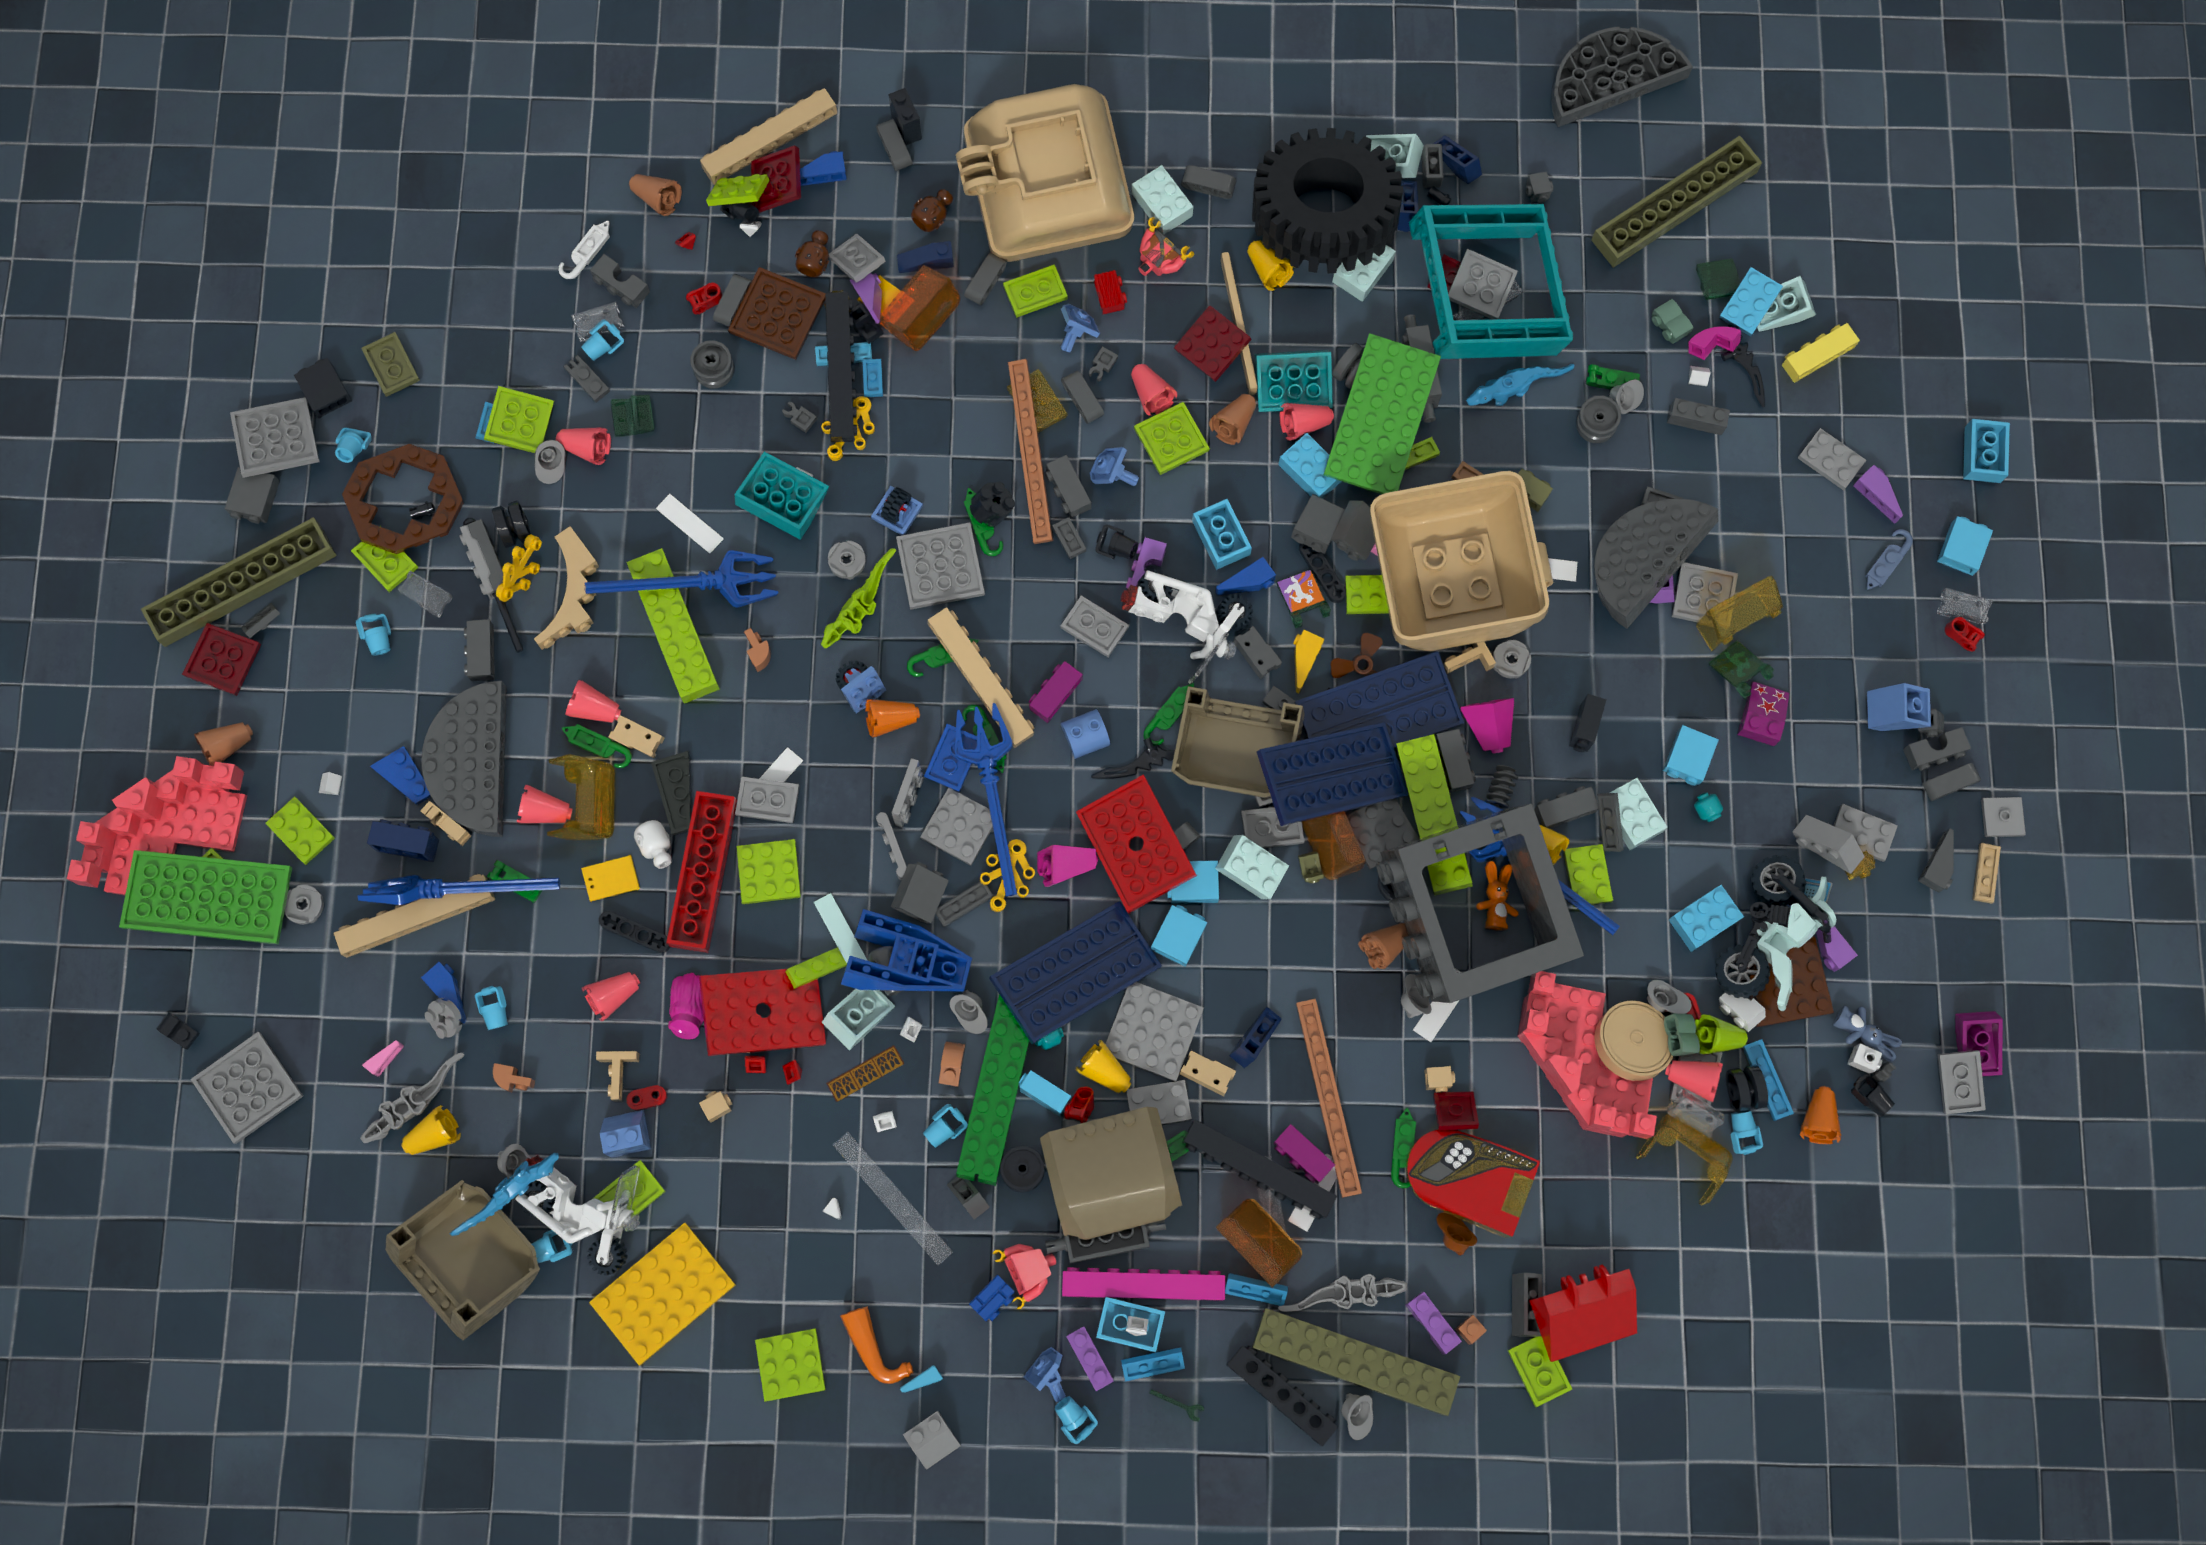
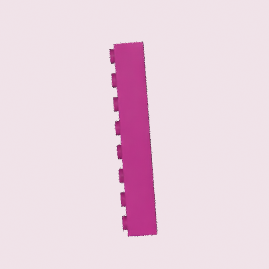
M1068 1267L1067 1271H1063L1062 1297L1225 1300V1275H1221V1271H1208V1275H1200V1271L1188 1270V1274H1180V1270H1168V1274H1160V1270L1148 1269V1273H1140V1269H1128V1273H1119L1120 1269L1108 1268L1107 1272H1099V1268H1087V1272H1079V1268Z

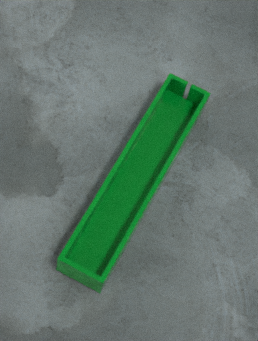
M1000 994L956 1172L958 1178L975 1181V1174L979 1175L978 1182L994 1186L997 1184L1000 1164L1003 1159L1020 1086L1019 1081L1022 1078L1030 1043Z

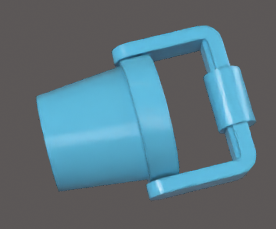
M603 319L590 330L591 336L581 348L595 361L606 352L609 354L613 353L623 344L624 339L614 324H610L607 320ZM604 324L619 339L612 347L597 332Z
M343 428L336 438V444H338L335 451L336 457L345 463L352 462L357 454L363 449H367L372 440L371 433Z
M369 614L356 620L359 636L366 641L371 655H381L391 650L388 635H391V630L386 615ZM382 620L383 626L364 632L362 622Z
M489 986L475 994L479 1013L483 1016L488 1030L508 1025L505 1009L507 1004L501 986ZM496 991L498 1002L485 1006L482 996L493 994Z
M946 1104L932 1117L934 1121L923 1134L936 1148L949 1138L955 1139L967 1128L968 1123L964 1119L965 1116L957 1108H953L951 1104ZM948 1110L951 1111V1114L959 1122H962L955 1131L942 1118Z
M1751 1110L1731 1113L1733 1129L1731 1140L1734 1152L1747 1155L1756 1152L1757 1149H1761L1763 1141L1760 1128L1756 1126ZM1754 1136L1756 1145L1752 1144L1742 1147V1149L1740 1148L1738 1138Z
M550 1230L545 1232L542 1238L531 1244L535 1248L537 1262L541 1263L548 1260L555 1262L571 1255L573 1252L572 1243H567L563 1240L564 1246L567 1249L558 1253L552 1239L557 1234Z
M1070 1396L1063 1398L1055 1406V1411L1063 1423L1061 1430L1071 1443L1078 1444L1085 1440L1098 1424L1090 1410L1085 1405L1081 1408ZM1089 1417L1092 1422L1074 1439L1069 1431L1078 1428Z

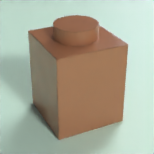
M1470 1315L1455 1329L1468 1345L1473 1344L1487 1331L1474 1315Z

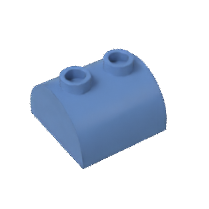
M1097 709L1060 723L1074 759L1110 745L1107 730Z

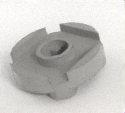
M839 542L830 549L828 564L836 576L851 580L858 576L865 568L866 556L863 548L856 542ZM851 556V562L845 564L842 558Z
M1508 640L1499 644L1492 655L1496 662L1493 669L1506 678L1521 677V675L1526 673L1531 664V655H1529L1527 647L1517 640ZM1513 655L1517 661L1509 663L1506 657Z
M298 885L296 888L288 891L285 915L296 924L314 923L323 911V896L312 886ZM304 900H306V903L308 905L303 910H301V907L298 906L299 902L302 903Z
M444 998L431 1002L428 1006V1011L424 1015L425 1019L430 1022L435 1030L436 1035L441 1039L454 1036L462 1028V1024L459 1025V1019H461L460 1011L452 1001H444Z

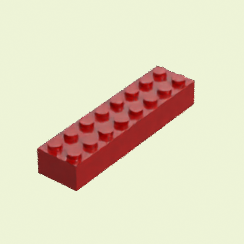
M696 791L666 942L669 947L709 953L735 819L737 800L734 796Z

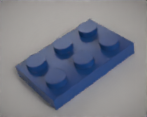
M947 724L924 777L960 792L972 764L960 760L955 755L956 727ZM961 730L964 749H976L977 736Z

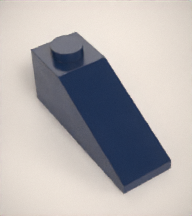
M1446 135L1433 143L1442 145L1443 161L1465 183L1470 184L1482 175L1479 158Z
M1402 180L1403 195L1397 231L1409 232V222L1418 212L1417 181Z
M951 241L931 243L898 254L899 273L954 267Z
M1266 1007L1229 1056L1243 1068L1247 1067L1257 1058L1282 1019Z

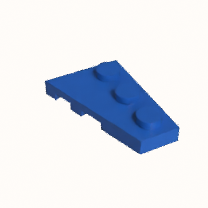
M404 746L370 766L416 805L431 797L421 772Z

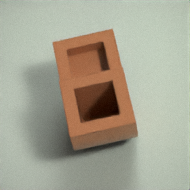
M749 628L744 633L752 648L746 652L755 669L759 672L768 665L771 658V650L767 640L762 642L758 632L753 633L752 629Z
M946 1041L941 1060L940 1084L959 1085L966 1044Z
M494 1063V1080L504 1090L512 1093L514 1085H516L515 1089L527 1091V1088L534 1089L535 1080L516 1076L518 1069L515 1067Z

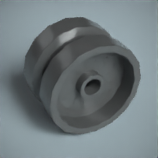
M705 341L693 349L690 356L691 367L697 381L701 385L710 389L720 388L732 379L734 363L728 348L724 344L717 341Z
M1354 343L1345 352L1332 372V376L1338 381L1346 379L1345 386L1350 390L1364 348L1358 343Z
M1594 396L1589 398L1582 405L1576 420V428L1580 436L1591 443L1608 441L1618 428L1621 420V410L1618 404L1609 397Z

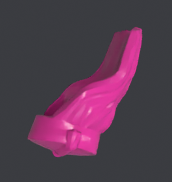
M687 973L674 978L671 986L669 1014L672 1021H669L668 1028L674 1035L682 1039H695L698 1037L700 1026L704 1021L699 983L700 976H696L694 973Z

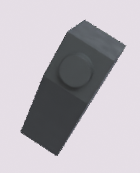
M1951 828L1943 833L1918 879L1919 882L1938 893L1944 889L1947 890L1953 881L1950 879L1954 873V830Z

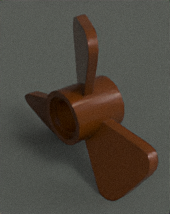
M1363 633L1361 635L1360 655H1356L1352 661L1340 658L1331 660L1332 677L1340 678L1352 671L1364 674L1365 677L1377 673L1372 669L1373 661L1371 657L1382 646V639L1370 633ZM1364 659L1367 665L1364 669L1360 670L1358 668V661Z

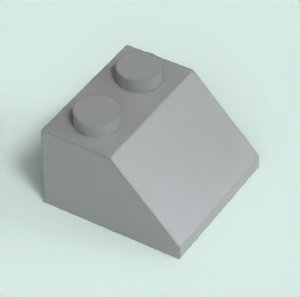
M939 1411L903 1434L926 1470L961 1446Z

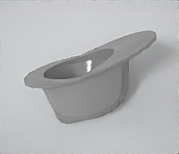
M1630 380L1622 385L1614 386L1610 391L1609 398L1618 404L1621 414H1626L1641 404L1644 388L1639 380Z
M556 440L544 441L538 445L534 453L535 473L541 482L553 484L560 480L563 475L565 451L562 444Z
M1414 974L1406 976V991L1400 1000L1408 1018L1419 1016L1422 1013L1430 1014L1432 1011L1429 996L1422 998L1418 992Z
M1653 980L1648 984L1647 1000L1649 1005L1653 1006L1661 1013L1671 1012L1673 1014H1686L1690 1011L1691 1001L1683 992L1662 980Z
M965 990L962 994L951 998L950 1008L965 1030L974 1034H980L986 1030L988 1020L982 1010V1000L977 994Z
M511 1144L504 1151L498 1153V1169L507 1178L512 1176L524 1161H527L529 1166L534 1163L525 1149L518 1144Z
M1348 1393L1341 1412L1348 1423L1349 1435L1355 1440H1360L1367 1436L1373 1425L1372 1398L1369 1395L1360 1396Z

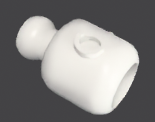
M650 820L639 825L634 831V838L641 854L647 859L654 858V866L659 869L669 866L672 861L671 855L667 853L670 847V836L665 831L663 825L656 820Z

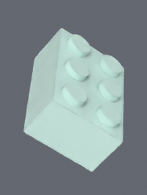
M1162 165L1132 184V196L1149 218L1155 217L1153 220L1155 226L1158 221H1161V226L1157 229L1163 235L1193 216V205Z
M1386 245L1385 252L1381 256L1373 253L1372 262L1365 266L1357 258L1355 270L1346 271L1343 263H1341L1337 272L1334 273L1332 282L1363 302L1393 262L1396 251Z
M1638 778L1610 792L1618 793L1622 838L1629 850L1663 833L1668 828Z
M1235 835L1215 869L1257 897L1271 899L1289 865L1245 836Z

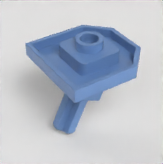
M1071 304L1063 305L1061 311L1067 323L1064 329L1067 333L1061 349L1071 352L1076 338L1081 337L1084 332L1096 338L1100 332L1094 319L1086 311Z
M1123 447L1105 449L1096 457L1090 471L1091 481L1095 484L1113 483L1114 480L1120 479L1135 486L1139 477L1125 470V466L1121 464L1127 451Z
M1050 1347L1040 1354L1023 1378L1039 1391L1045 1385L1048 1386L1055 1402H1059L1066 1397L1060 1381H1062L1057 1371L1063 1355Z

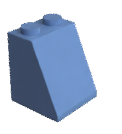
M1902 683L1867 691L1868 729L1889 731L1931 727L1930 689Z
M644 1110L604 1118L600 1130V1138L605 1155L613 1158L651 1149Z

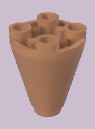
M1404 923L1396 924L1365 934L1362 940L1358 942V945L1369 958V965L1373 969L1377 967L1385 969L1404 949L1402 938L1408 936V932Z

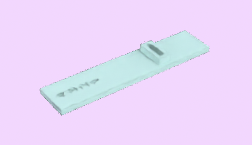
M830 893L815 901L814 904L846 963L849 956L867 960L832 894Z

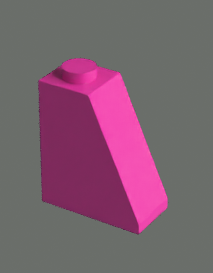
M1514 698L1492 700L1461 707L1464 717L1484 751L1491 750L1492 753L1503 752V748L1511 745Z
M1051 845L1037 852V872L1039 876L1044 877L1043 884L1045 887L1053 886L1093 870L1098 862L1096 849Z

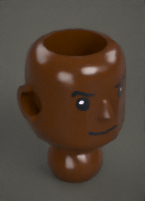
M941 189L936 197L926 196L923 199L920 198L914 204L915 208L911 212L913 222L924 232L937 230L944 223L943 220L947 215L945 206L952 203L953 196L946 189Z
M816 230L812 233V241L803 243L795 254L797 270L808 277H819L823 271H826V266L829 263L827 261L829 252L824 246L829 240L828 235L823 231Z

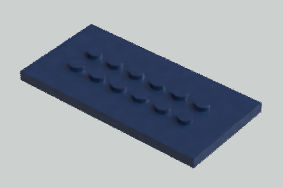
M1438 651L1294 702L1295 705L1303 706L1305 713L1303 727L1308 739L1385 722L1393 748H1396L1397 743L1429 736L1464 723Z
M1385 722L1256 751L1280 826L1409 795Z
M1119 901L996 972L989 979L1033 1045L1160 969L1162 965Z

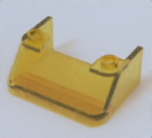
M1771 575L1715 605L1706 612L1696 627L1711 651L1715 650L1721 643L1723 645L1728 644L1734 639L1732 636L1738 631L1758 620L1770 616L1773 619L1782 613L1783 604L1775 579Z
M571 754L549 759L550 764L564 766L566 780L576 784L575 821H567L563 828L549 831L547 836L567 840L610 838L614 831L615 771L613 766L607 762Z
M1668 1113L1657 1125L1654 1136L1646 1141L1636 1158L1639 1160L1646 1157L1656 1141L1665 1147L1672 1146L1677 1140L1710 1163L1707 1168V1177L1712 1181V1184L1699 1201L1700 1205L1708 1204L1727 1178L1733 1161L1732 1154L1677 1113Z

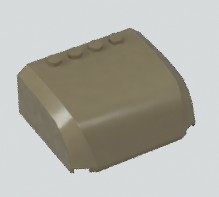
M1188 686L1171 772L1189 785L1263 798L1270 797L1271 795L1256 751L1300 741L1305 716L1303 706L1283 703L1282 710L1229 702L1210 698L1206 689Z
M1143 1107L1050 1131L1040 1138L1064 1236L1071 1235L1087 1240L1165 1220L1171 1215L1170 1213L1178 1206H1182L1158 1109L1155 1107Z
M463 1180L387 1234L385 1249L392 1262L454 1334L462 1340L474 1333L519 1297L540 1271L534 1246L502 1210L496 1211L493 1216L487 1217L485 1221L477 1223L476 1226L470 1227L467 1231L459 1233V1235L451 1236L449 1234L461 1223L480 1212L491 1200V1197L484 1189L466 1184Z

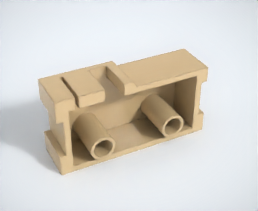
M620 715L614 731H611L608 737L630 749L634 748L655 758V752L665 738Z
M429 801L422 808L421 812L431 820L430 822L435 827L438 826L445 831L451 840H456L463 846L471 837L465 829Z
M1190 1051L1189 1060L1186 1066L1183 1065L1180 1075L1224 1096L1228 1089L1227 1085L1230 1079H1233L1236 1071L1217 1061H1211Z

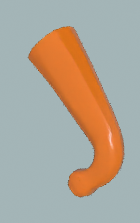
M868 1306L840 1315L860 1358L876 1380L885 1384H893L914 1374L910 1362L902 1363L897 1369H888L884 1366Z

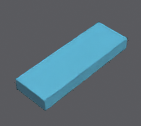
M854 343L853 346H850V351L854 352V363H861L863 360L872 359L871 343ZM816 346L817 366H826L827 346Z

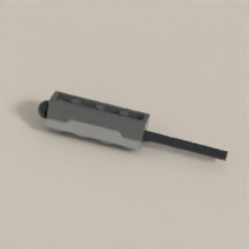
M467 518L464 520L463 526L460 527L462 534L459 536L463 545H467L469 551H466L470 562L473 561L475 564L473 568L475 576L482 581V584L479 585L483 595L487 594L490 599L495 598L517 653L522 652L523 647L505 602L500 601L496 596L497 587L503 583V567L486 525L482 519L476 521L473 518Z

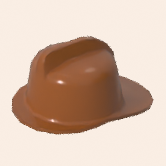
M1448 1212L1438 1214L1436 1218L1437 1224L1444 1232L1443 1242L1447 1248L1461 1256L1469 1246H1474L1477 1243L1475 1234L1457 1216Z

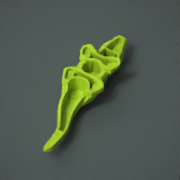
M890 549L876 563L874 569L870 572L869 578L866 579V583L852 593L849 600L842 607L836 621L826 626L821 642L823 648L826 649L838 641L846 630H850L855 634L860 632L862 628L861 620L865 615H872L875 611L876 603L873 599L876 595L882 572L889 559L896 552V549Z

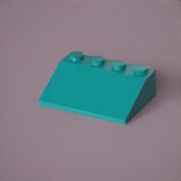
M1316 350L1255 354L1258 412L1283 411L1284 407L1281 406L1284 403L1321 405L1333 408L1331 351Z
M764 451L734 494L735 505L801 540L811 525L829 486Z

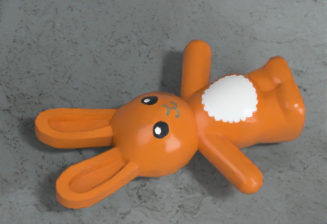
M1489 861L1486 863L1485 870L1489 882L1486 893L1490 900L1477 903L1476 908L1478 910L1488 908L1485 923L1486 929L1496 931L1507 930V913L1513 917H1517L1519 914L1515 908L1505 902L1509 895L1507 884L1512 873V867L1509 864L1504 865L1501 868L1498 879L1496 864L1493 861Z

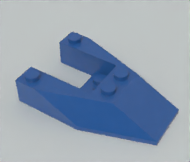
M865 909L862 910L854 938L881 946H893L889 964L887 967L849 956L841 985L858 990L964 992L972 961L970 956L919 925Z

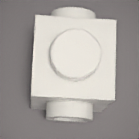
M1858 1044L1853 1048L1848 1065L1869 1074L1873 1073L1881 1067L1882 1060L1880 1058L1882 1053L1865 1045Z

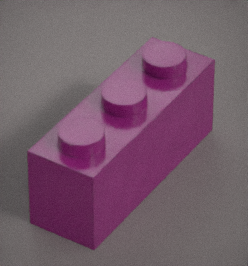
M1065 661L1062 665L1058 664L1052 672L1054 675L1050 680L1046 679L1041 685L1042 690L1038 694L1035 693L1029 700L1030 711L1047 723L1083 680V674Z
M1291 1124L1273 1143L1276 1146L1274 1149L1281 1156L1286 1155L1290 1158L1289 1163L1297 1170L1302 1169L1306 1173L1304 1175L1305 1178L1312 1183L1316 1182L1319 1184L1335 1166L1327 1156Z

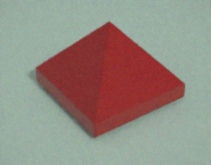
M687 232L675 241V244L692 250L696 236L691 232Z
M745 1056L746 1073H766L765 1056Z
M796 1060L783 1065L787 1085L801 1079L802 1069Z

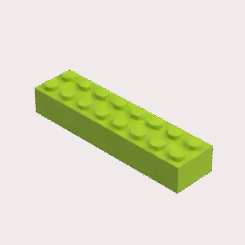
M662 548L626 562L633 579L674 577ZM679 588L638 591L683 703L685 704L720 690Z
M1434 734L1397 743L1420 838L1458 826ZM1446 848L1436 849L1435 852L1439 854L1446 851ZM1465 853L1427 866L1434 895L1473 887Z

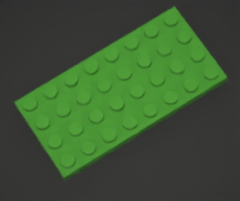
M1369 333L1323 474L1324 476L1380 494L1398 491L1441 356Z
M134 850L119 927L122 929L279 944L292 867Z

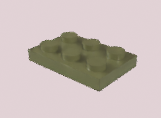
M396 332L361 348L386 397L420 381Z

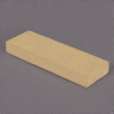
M1985 843L1979 844L1972 900L1990 904L1994 903L2000 846Z

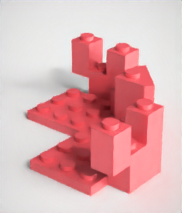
M176 756L172 771L155 782L145 777L115 797L112 801L117 808L97 822H80L76 841L85 845L81 861L71 860L67 879L77 885L98 888L101 872L108 873L104 892L125 895L134 850L175 854L177 844L235 852L247 796L245 794L229 792V789L240 791L244 771L235 764L215 762L214 766L203 765L197 759Z
M1540 971L1532 974L1528 995L1523 1000L1518 1038L1529 1050L1534 1061L1543 1070L1546 1078L1562 1097L1563 1102L1576 1117L1582 1129L1617 1137L1629 1135L1648 1139L1654 1136L1657 1116L1648 1114L1653 1078L1644 1081L1624 1079L1609 1070L1597 1053L1594 1038L1595 1029L1603 1015L1606 993L1555 983L1556 974Z

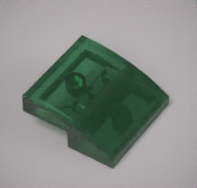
M1732 258L1696 265V271L1701 280L1700 288L1706 300L1733 296L1740 285L1737 269Z
M631 395L630 399H611L610 404L615 437L654 431L649 395Z

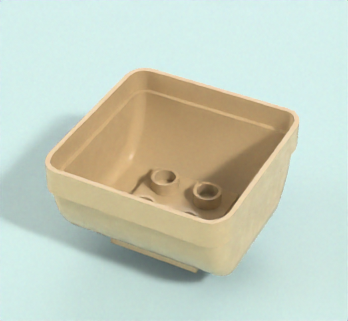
M1071 84L999 99L979 110L966 122L964 126L966 148L956 153L964 193L969 196L977 195L990 252L1007 262L1119 239L1131 231L1134 223V212L1110 110L1105 96L1097 90L1084 85Z
M1501 471L1379 495L1374 499L1371 504L1370 519L1393 636L1401 645L1422 651H1436L1507 638L1526 630L1545 618L1549 608L1547 587L1551 586L1554 582L1546 545L1536 540L1525 483L1519 474L1511 471Z

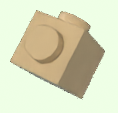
M1451 1066L1426 1068L1424 1070L1426 1090H1436V1093L1448 1092V1089L1453 1086L1452 1083H1455V1073L1451 1071Z
M721 1091L709 1093L706 1095L707 1099L699 1103L710 1122L732 1111L730 1108L732 1102L728 1094L723 1095Z

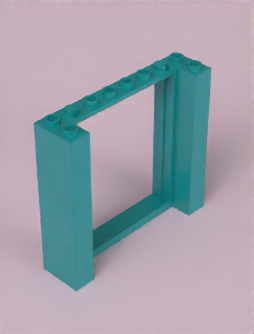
M1544 204L1423 205L1411 219L1409 227L1412 240H1421L1440 330V335L1433 341L1435 354L1441 356L1440 359L1557 356L1573 340L1569 314L1565 305L1566 299L1563 296L1562 281L1559 277L1558 263L1554 254L1555 248L1552 245L1551 230L1548 226L1547 212L1545 211ZM1537 233L1555 318L1454 321L1437 239L1532 238Z

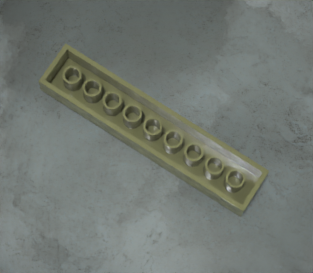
M1738 136L1595 230L1591 241L1614 268L1755 175L1762 162L1743 138Z
M313 517L141 608V611L157 641L164 647H167L204 627L206 623H212L337 555L321 525Z
M1267 1308L1263 1311L1252 1348L1443 1416H1449L1460 1376Z

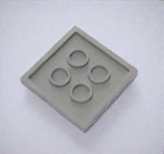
M1467 249L1449 290V300L1493 320L1498 319L1518 271Z
M1684 562L1679 569L1671 617L1728 629L1738 573Z
M912 758L892 810L895 826L903 828L905 823L908 824L910 820V807L915 805L917 787L921 788L924 779L919 761Z
M948 788L920 838L972 866L993 829L990 809Z

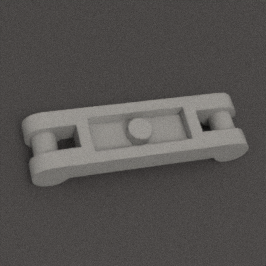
M881 812L876 816L878 825L884 828L885 833L882 834L886 845L890 844L892 851L889 852L892 863H897L896 874L898 879L902 880L907 867L886 813Z

